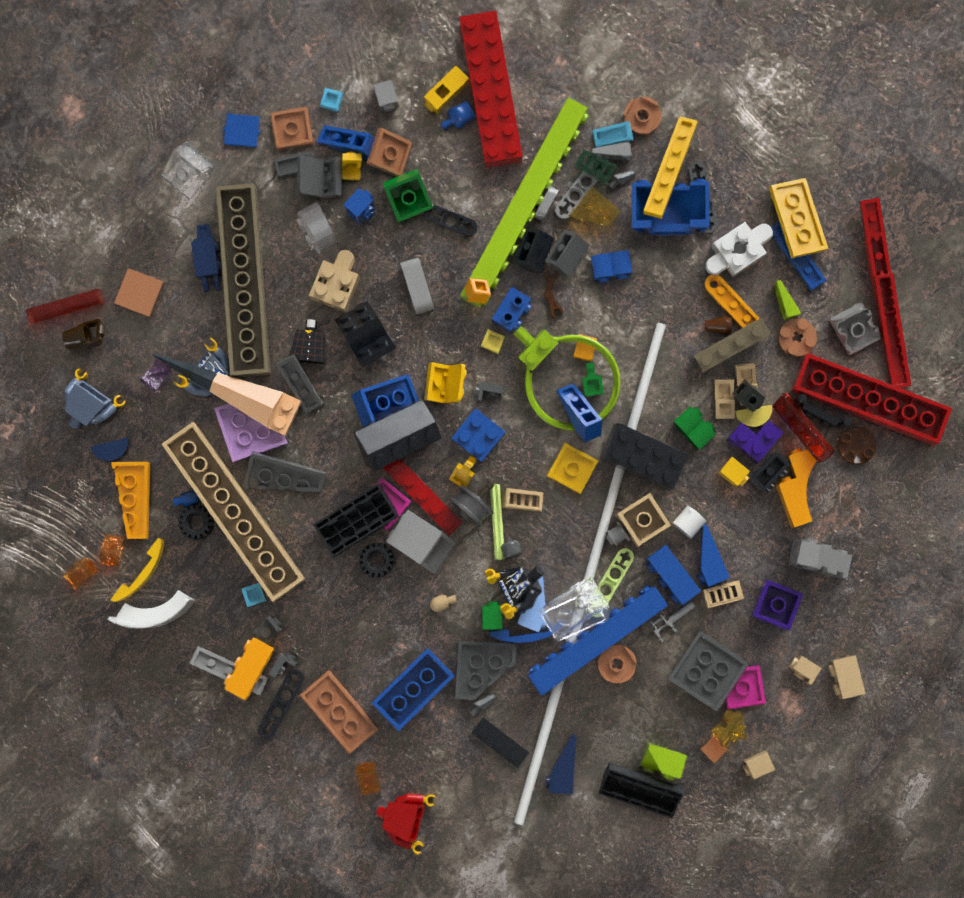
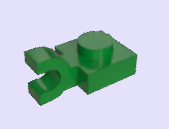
M594 362L586 363L587 377L582 378L584 397L604 394L601 375H595Z

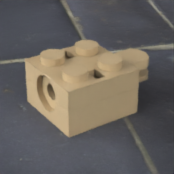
M341 250L337 254L334 264L323 260L309 294L311 300L344 313L347 312L360 280L359 274L351 271L355 259L349 250Z

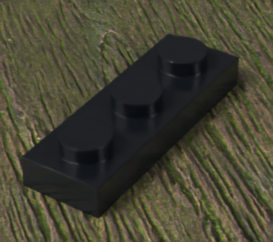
M482 717L471 732L516 768L521 765L529 754L526 749L484 717Z

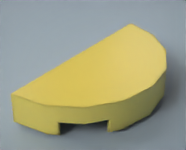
M772 405L762 406L754 412L749 409L735 411L736 419L747 427L761 426L770 418Z

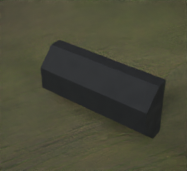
M376 484L319 520L313 526L331 556L335 558L398 518L399 515L380 484Z
M609 762L598 794L673 818L684 795L685 788Z

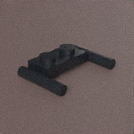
M804 394L793 400L794 406H801L799 411L803 412L802 415L804 417L820 421L819 424L825 428L830 429V427L834 428L837 426L838 429L842 430L852 423L850 418L840 421V419L805 402L807 397Z

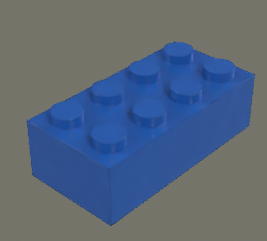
M427 648L372 704L399 731L455 675Z

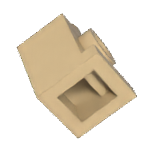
M800 655L797 658L794 657L789 664V667L795 671L794 675L801 680L806 678L805 683L812 685L822 669Z

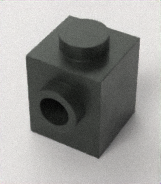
M746 379L733 392L734 397L752 412L759 409L764 403L765 396Z

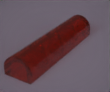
M97 288L28 308L25 311L30 324H35L104 304L105 298L103 291Z
M783 393L772 407L818 463L826 461L834 454L835 450L789 394Z

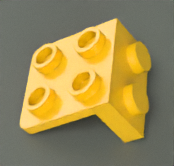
M430 362L428 364L424 401L441 404L460 402L464 396L465 364L444 365Z

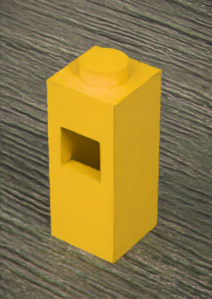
M455 66L424 96L425 107L430 112L434 111L438 115L469 85V78Z

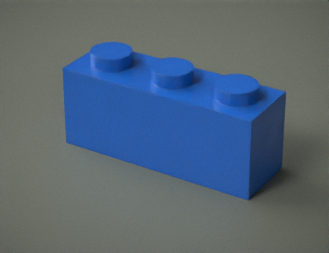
M664 545L646 559L648 562L646 566L652 573H657L660 577L658 582L664 589L668 588L672 594L669 596L675 604L684 605L701 592L667 545Z

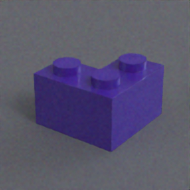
M769 420L756 434L741 423L727 438V441L757 464L783 432Z

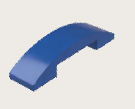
M567 622L547 624L548 632L510 637L509 629L492 631L489 634L491 637L507 642H533L557 633L567 625Z

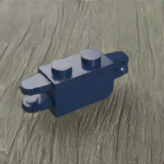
M209 224L198 225L197 239H194L191 243L195 275L198 280H202L204 292H209L208 279L214 278V287L218 291L221 290L219 277H221L220 271H222V260L218 259V253L221 252L220 243L212 236Z

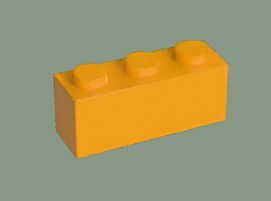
M254 637L246 642L243 648L245 653L242 658H237L233 666L236 669L224 681V685H226L225 690L247 701L275 651L274 648Z

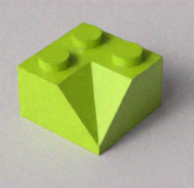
M646 742L639 765L644 767L643 771L654 774L656 770L661 772L664 778L675 781V778L681 779L687 756L683 753Z

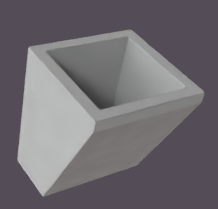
M409 510L401 516L398 525L390 532L386 541L434 575L456 544L443 532Z

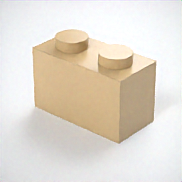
M852 655L830 661L831 665L828 666L829 673L835 679L836 684L833 685L835 695L839 696V699L866 694L856 656Z

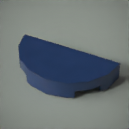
M129 438L91 446L90 448L99 459L107 462L116 461L126 453L129 447Z

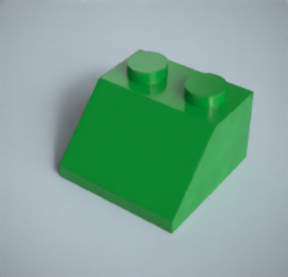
M418 169L383 182L384 189L398 222L433 208Z

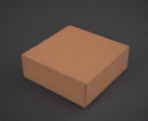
M714 735L700 748L713 763L728 750Z

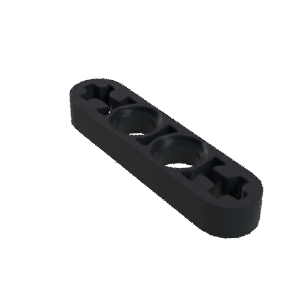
M291 670L286 675L258 727V733L262 738L269 739L276 734L303 684L304 675L300 670ZM296 673H298V678L300 679V681H296L292 686L296 687V690L294 691L292 688L286 687L285 684L287 682V684L290 685L292 682V678H290V675H295ZM283 690L290 691V700L283 701L280 694ZM274 707L281 709L282 715L280 718H274L271 715V710ZM267 717L274 722H278L277 725L274 723L271 725L270 730L272 733L263 734L264 730L262 727L268 726L270 722L266 721Z

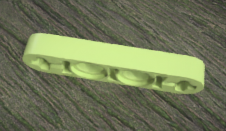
M623 548L617 552L587 603V610L590 614L599 615L606 608L633 562L634 554L630 549ZM628 552L630 560L624 561L623 566H626V568L623 570L621 566L614 563L615 561L620 563L622 559L620 554ZM617 568L620 570L621 575L618 579L611 578V569ZM602 585L610 586L611 592L609 595L604 596L600 593ZM598 594L599 597L606 599V602L601 601L599 604L600 611L596 610L593 612V607L590 605L597 602L598 598H595V595Z

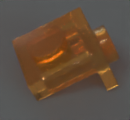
M105 534L100 550L102 564L120 566V556L125 542L124 537Z

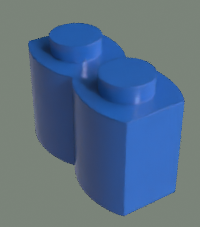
M629 250L591 256L594 281L606 283L610 282L611 278L625 280L632 275Z

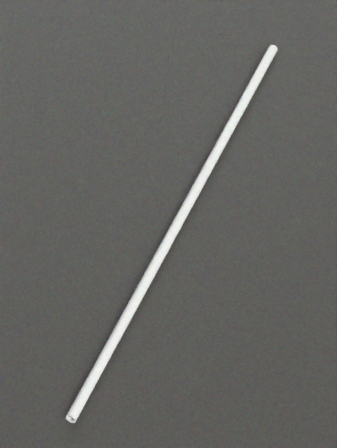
M662 323L656 324L627 427L634 430L637 429L666 325ZM615 467L566 642L570 641L572 643L577 639L576 635L579 632L624 474V470ZM565 679L552 688L514 820L516 824H524Z

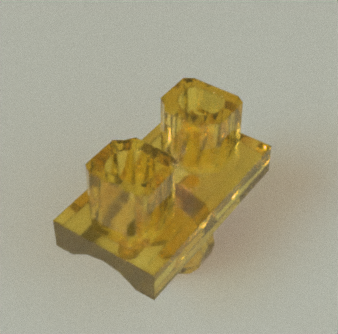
M727 710L722 717V720L728 724L726 728L717 724L712 730L713 736L719 740L720 745L724 748L727 747L731 740L736 743L739 739L744 741L747 738V735L744 733L747 727L743 725L745 720L742 717L743 713L739 710L736 713Z

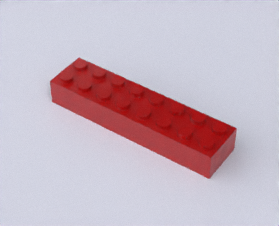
M497 10L460 16L459 23L485 168L522 162L523 155Z
M809 353L803 356L791 389L793 393L798 395L804 394L809 399L933 446L940 443L952 410L951 407Z

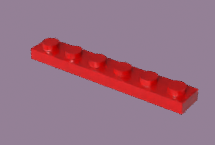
M402 459L382 467L448 536L463 524Z

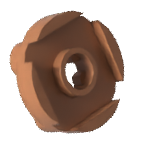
M645 96L631 100L624 111V122L629 121L632 132L637 135L647 136L654 132L662 118L658 103L652 98ZM646 112V117L648 118L640 120L637 114Z
M791 319L781 327L778 335V344L784 353L794 357H802L809 353L816 345L817 334L812 324L806 319ZM794 333L801 334L800 343L797 340L793 341Z
M612 645L602 652L597 660L599 673L605 680L612 683L628 681L634 675L636 669L635 655L629 648L622 645ZM614 659L622 661L620 669L617 667L613 669Z

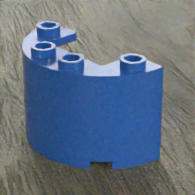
M695 179L694 182H690V186L675 184L662 219L645 215L643 211L652 189V183H648L647 180H637L636 183H632V229L634 231L643 233V230H648V234L687 235L694 234L696 229H699V232L709 229V181Z

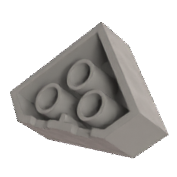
M810 538L792 543L787 566L841 579L848 578L852 556L847 554L848 551L834 550L831 545L816 544L817 540Z

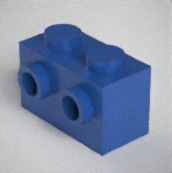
M358 188L343 204L346 214L359 225L365 219L368 221L375 213L373 196L367 190L362 191Z
M511 287L494 314L492 323L509 333H512L513 330L516 331L522 323L520 318L523 313L527 315L532 307L530 304L531 298Z

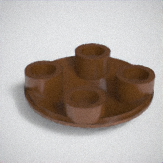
M851 427L840 435L838 451L846 462L855 465L864 464L874 456L876 440L869 429Z

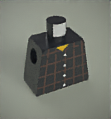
M307 319L305 330H296L289 356L294 354L298 362L327 365L325 334L323 331H317V320Z

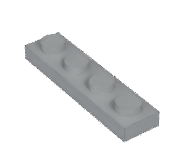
M199 646L190 661L191 665L224 680L229 674L232 675L236 669L233 667L235 662ZM261 675L252 692L261 696L269 678Z

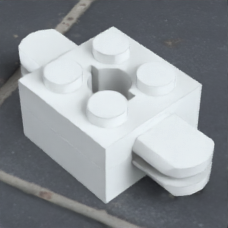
M744 222L715 241L711 248L716 254L707 260L705 264L707 272L711 275H718L727 269L733 278L762 259L767 253L762 245L771 239L773 235L772 228L767 224H760L751 230L747 223Z

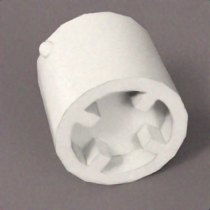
M687 505L672 524L685 536L692 539L705 524L706 520Z

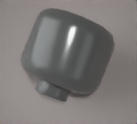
M505 540V543L500 547L505 559L517 557L522 553L519 542L516 540Z

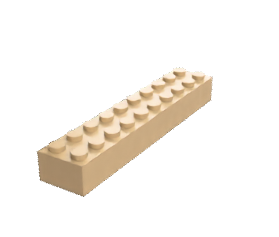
M192 422L162 443L167 453L272 602H276L306 580L196 423Z

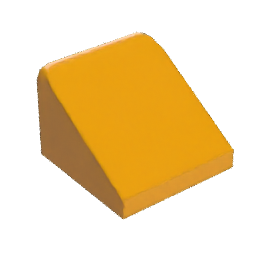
M585 336V337H588V338H591V339L597 341L596 338L589 337V336ZM577 342L573 357L592 362L595 348L588 344Z

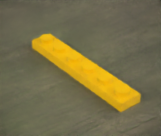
M679 116L643 210L645 215L659 219L663 218L698 121Z

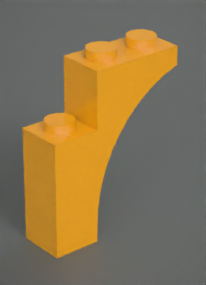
M819 442L807 445L808 449L801 451V448L790 451V456L786 457V460L790 463L789 468L793 479L790 476L780 479V484H777L776 488L791 529L812 522L807 504V482L814 464L827 451L825 443L819 445Z

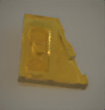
M591 187L568 216L578 220L610 226L621 210Z

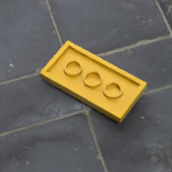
M806 178L771 185L769 187L770 194L791 258L826 251L828 246Z

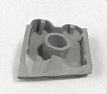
M863 303L854 304V306L832 316L829 320L848 355H852L881 339L879 329L872 321L871 311L866 309Z

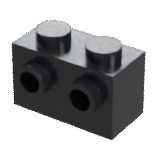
M527 227L513 263L527 271L541 273L554 238L540 229Z
M775 451L747 481L760 493L765 491L768 493L776 485L774 481L778 477L780 479L783 478L789 471L787 467L790 463L778 451Z

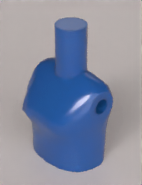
M464 101L460 105L448 110L449 119L440 123L443 130L452 125L460 129L469 121L475 119L476 115L468 102Z

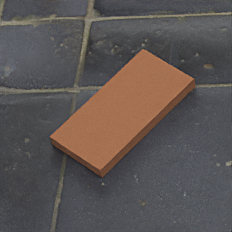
M330 670L299 695L349 755L379 730L377 725Z

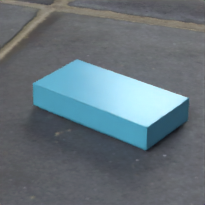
M629 121L592 130L596 148L633 141Z

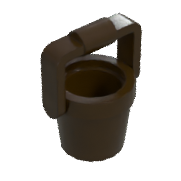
M95 319L64 331L62 338L65 347L68 350L100 346L103 343L104 326L100 319ZM97 326V339L93 340L89 328Z

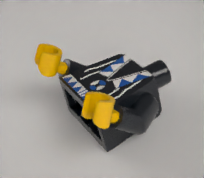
M520 566L500 570L499 573H495L493 569L485 571L486 580L490 584H494L500 578L498 583L508 604L502 605L500 609L507 619L513 618L515 612L517 614H524L528 609L533 608L537 597L542 593L538 580L544 575V572L537 566L533 570Z

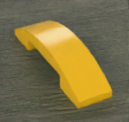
M158 538L147 551V554L152 559L132 585L128 587L122 584L110 599L111 601H122L136 593L146 584L160 562L164 549L163 539Z

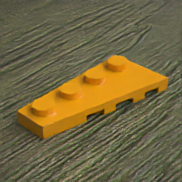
M111 462L116 477L115 483L118 486L119 502L122 505V516L127 539H148L150 462Z

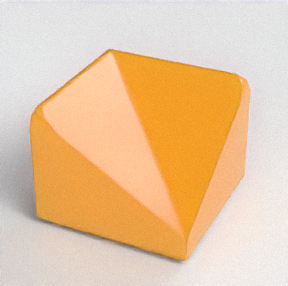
M470 278L465 285L468 302L485 304L491 296L487 280Z

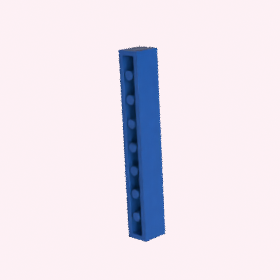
M645 586L638 591L639 595L637 597H630L623 602L624 606L620 609L616 607L608 612L606 619L603 621L602 619L597 620L592 624L593 628L589 631L583 630L577 634L575 641L564 643L558 653L552 652L546 656L544 663L541 665L537 663L529 668V673L526 676L540 695L545 694L667 607V603L655 586Z

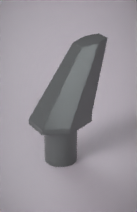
M627 171L611 175L613 179L607 185L613 190L618 184L622 185L636 176L633 171Z
M490 694L473 701L474 706L469 713L476 717L480 710L484 711L498 697Z

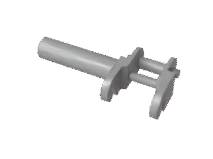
M690 601L670 616L667 621L665 620L666 616H662L660 613V617L654 622L649 621L651 623L650 627H654L655 630L653 632L663 643L664 640L659 632L669 625L676 633L677 630L673 624L694 609L695 606ZM663 620L665 624L657 628L655 625Z

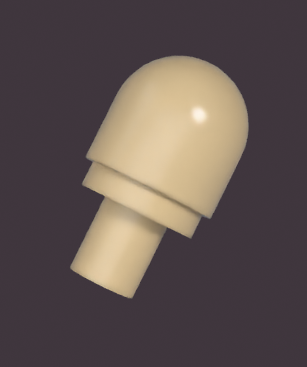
M446 595L434 597L430 602V607L435 612L447 610L450 608V604L457 603L456 596L447 597Z

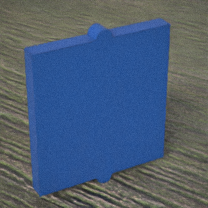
M227 114L226 127L223 128L225 131L224 145L257 148L258 134H260V116Z

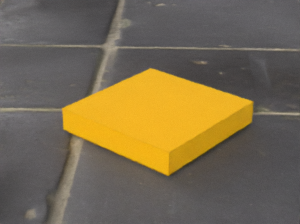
M564 443L547 477L581 494L599 460Z

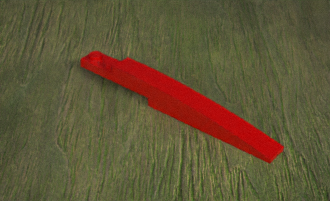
M880 197L859 201L865 235L864 246L891 385L899 388L912 386L894 273L891 272Z

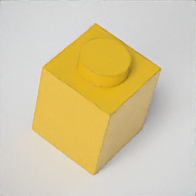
M731 457L718 474L734 487H737L739 484L743 486L749 479L747 474L750 471Z

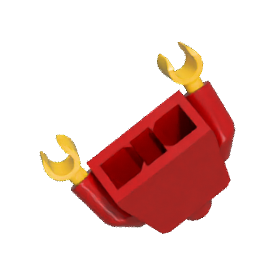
M408 793L397 797L395 802L389 801L387 808L378 807L376 817L384 819L382 828L387 831L388 837L395 845L406 849L412 848L415 854H421V851L416 850L415 847L417 845L424 847L421 841H416L425 808L423 803L428 806H434L435 804L427 802V799L431 796L435 797L434 795L428 794L424 797L422 794Z

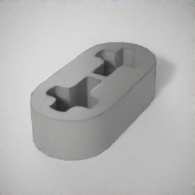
M550 186L534 218L542 222L544 221L559 190Z

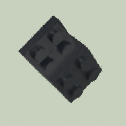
M368 301L358 304L354 309L342 313L335 319L336 324L362 367L396 349Z

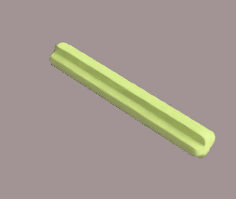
M494 484L495 486L490 490L491 510L494 512L492 515L495 560H504L505 558L500 548L504 544L500 485Z

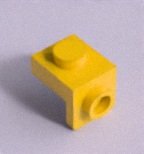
M352 151L342 153V180L361 179V153Z

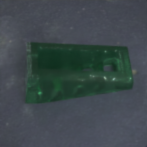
M583 150L574 165L576 168L605 184L609 183L617 169V165L586 150ZM587 156V157L589 158V160L587 161L586 165L584 166V165H582V163H583L585 157ZM592 160L596 161L592 169L588 168ZM599 164H601V169L599 170V172H596V168ZM608 168L609 170L606 175H603L604 169Z

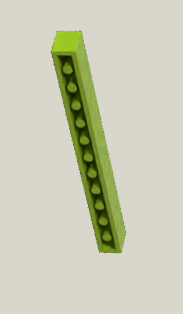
M569 97L470 276L472 279L487 280L490 291L492 288L495 289L500 281L498 278L500 272L504 273L508 267V257L515 254L518 248L516 243L518 239H523L527 222L531 223L536 213L533 211L536 206H540L544 199L542 195L545 189L548 190L554 181L551 179L553 174H558L562 167L560 162L563 156H568L571 147H569L571 141H576L580 131L578 128L581 124L584 125L589 117L587 114L588 107ZM464 287L460 297L468 302ZM490 298L485 304L473 302L469 303L481 309L482 305H487Z

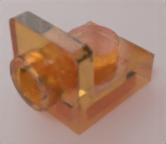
M85 557L77 561L63 577L74 590H77L91 576L95 575L98 569L91 560Z
M364 762L356 766L361 794L367 795L380 792L381 788L375 762Z

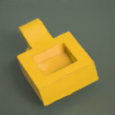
M470 455L464 465L458 463L449 480L460 487L462 485L467 487L475 474L471 471V468L477 459Z

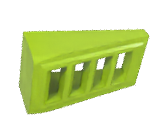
M776 281L773 286L783 320L798 317L801 314L799 308L782 281Z

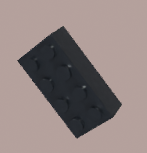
M616 423L612 427L599 459L663 489L674 490L688 454L621 423Z

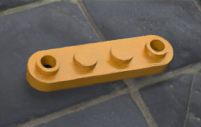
M712 274L706 278L704 282L705 290L740 328L759 319L721 276ZM715 282L717 287L712 288L710 283Z

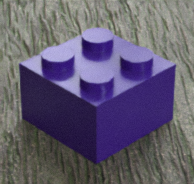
M764 580L750 616L784 630H790L803 593L775 582Z

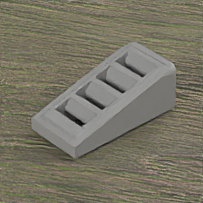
M624 142L593 148L591 157L631 160L630 143Z

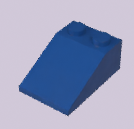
M409 374L361 389L351 395L363 427L418 401Z

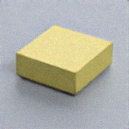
M488 329L481 348L499 354L505 336Z

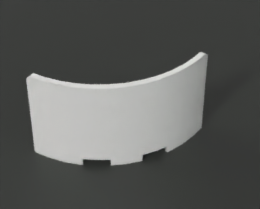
M178 590L168 602L155 608L142 609L125 603L116 617H109L108 620L131 628L160 627L181 617L196 600Z

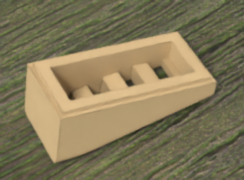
M510 488L503 489L502 508L542 512L543 492ZM510 494H512V502H511V504H509ZM517 495H520L519 505H517ZM525 495H528L527 506H524ZM533 496H536L535 507L532 506Z
M739 580L702 590L707 609L744 599ZM735 585L737 597H734L731 586ZM726 587L728 588L730 599L726 598L724 590ZM719 589L722 594V601L719 600V596L717 593V590ZM711 591L714 593L715 603H712Z

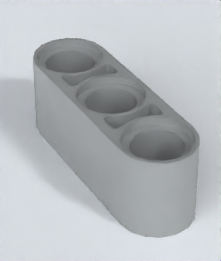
M419 258L400 263L416 315L434 310Z

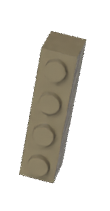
M759 318L696 353L694 357L704 372L766 338L771 333L763 319Z

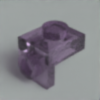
M155 359L153 366L141 377L140 381L153 392H156L170 378L172 369L162 361Z

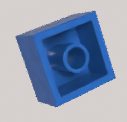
M475 408L451 439L482 464L503 438L505 431Z

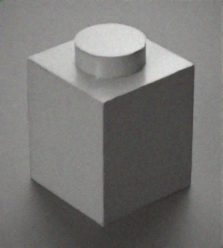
M392 80L374 85L380 111L390 112L395 110V107H398V100Z

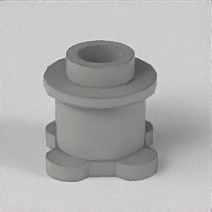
M619 521L616 522L618 526L610 531L607 530L606 538L611 545L615 544L618 546V543L625 539L628 542L631 540Z

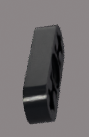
M432 205V209L425 211V218L429 223L465 237H472L477 232V224L473 219L437 205ZM436 210L437 215L442 216V213H445L442 223L439 222L440 218L434 216L433 219L430 218L429 212ZM453 216L457 222L455 225L449 226L445 222L446 218ZM461 219L463 220L462 224L468 226L469 223L472 224L473 230L466 232L465 227L460 226V230L456 228L459 226Z

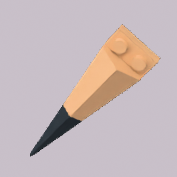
M153 354L158 360L260 424L284 436L287 435L302 403L301 400L271 388Z

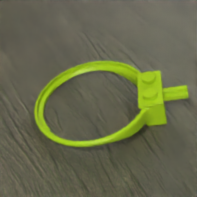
M522 326L516 330L513 335L526 346L517 356L526 366V395L532 409L543 421L559 429L575 430L572 423L560 422L548 416L537 404L532 391L533 372H530V370L533 371L558 344L557 341L560 343L581 342L597 349L606 358L613 374V390L607 405L598 415L603 420L611 412L620 392V373L614 357L602 344L580 335L553 337L545 329H542L535 338Z

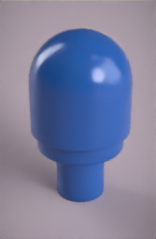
M195 491L183 492L181 497L173 498L174 506L183 504V507H190V505H197L200 501Z

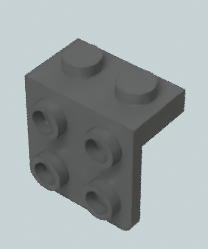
M299 156L297 169L298 192L324 199L341 196L342 158L333 157L321 160Z

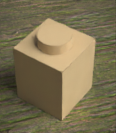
M767 751L760 752L743 760L745 763L743 765L747 777L751 776L752 779L775 770Z

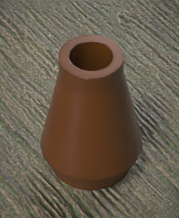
M724 316L705 320V331L725 335L732 333V318Z

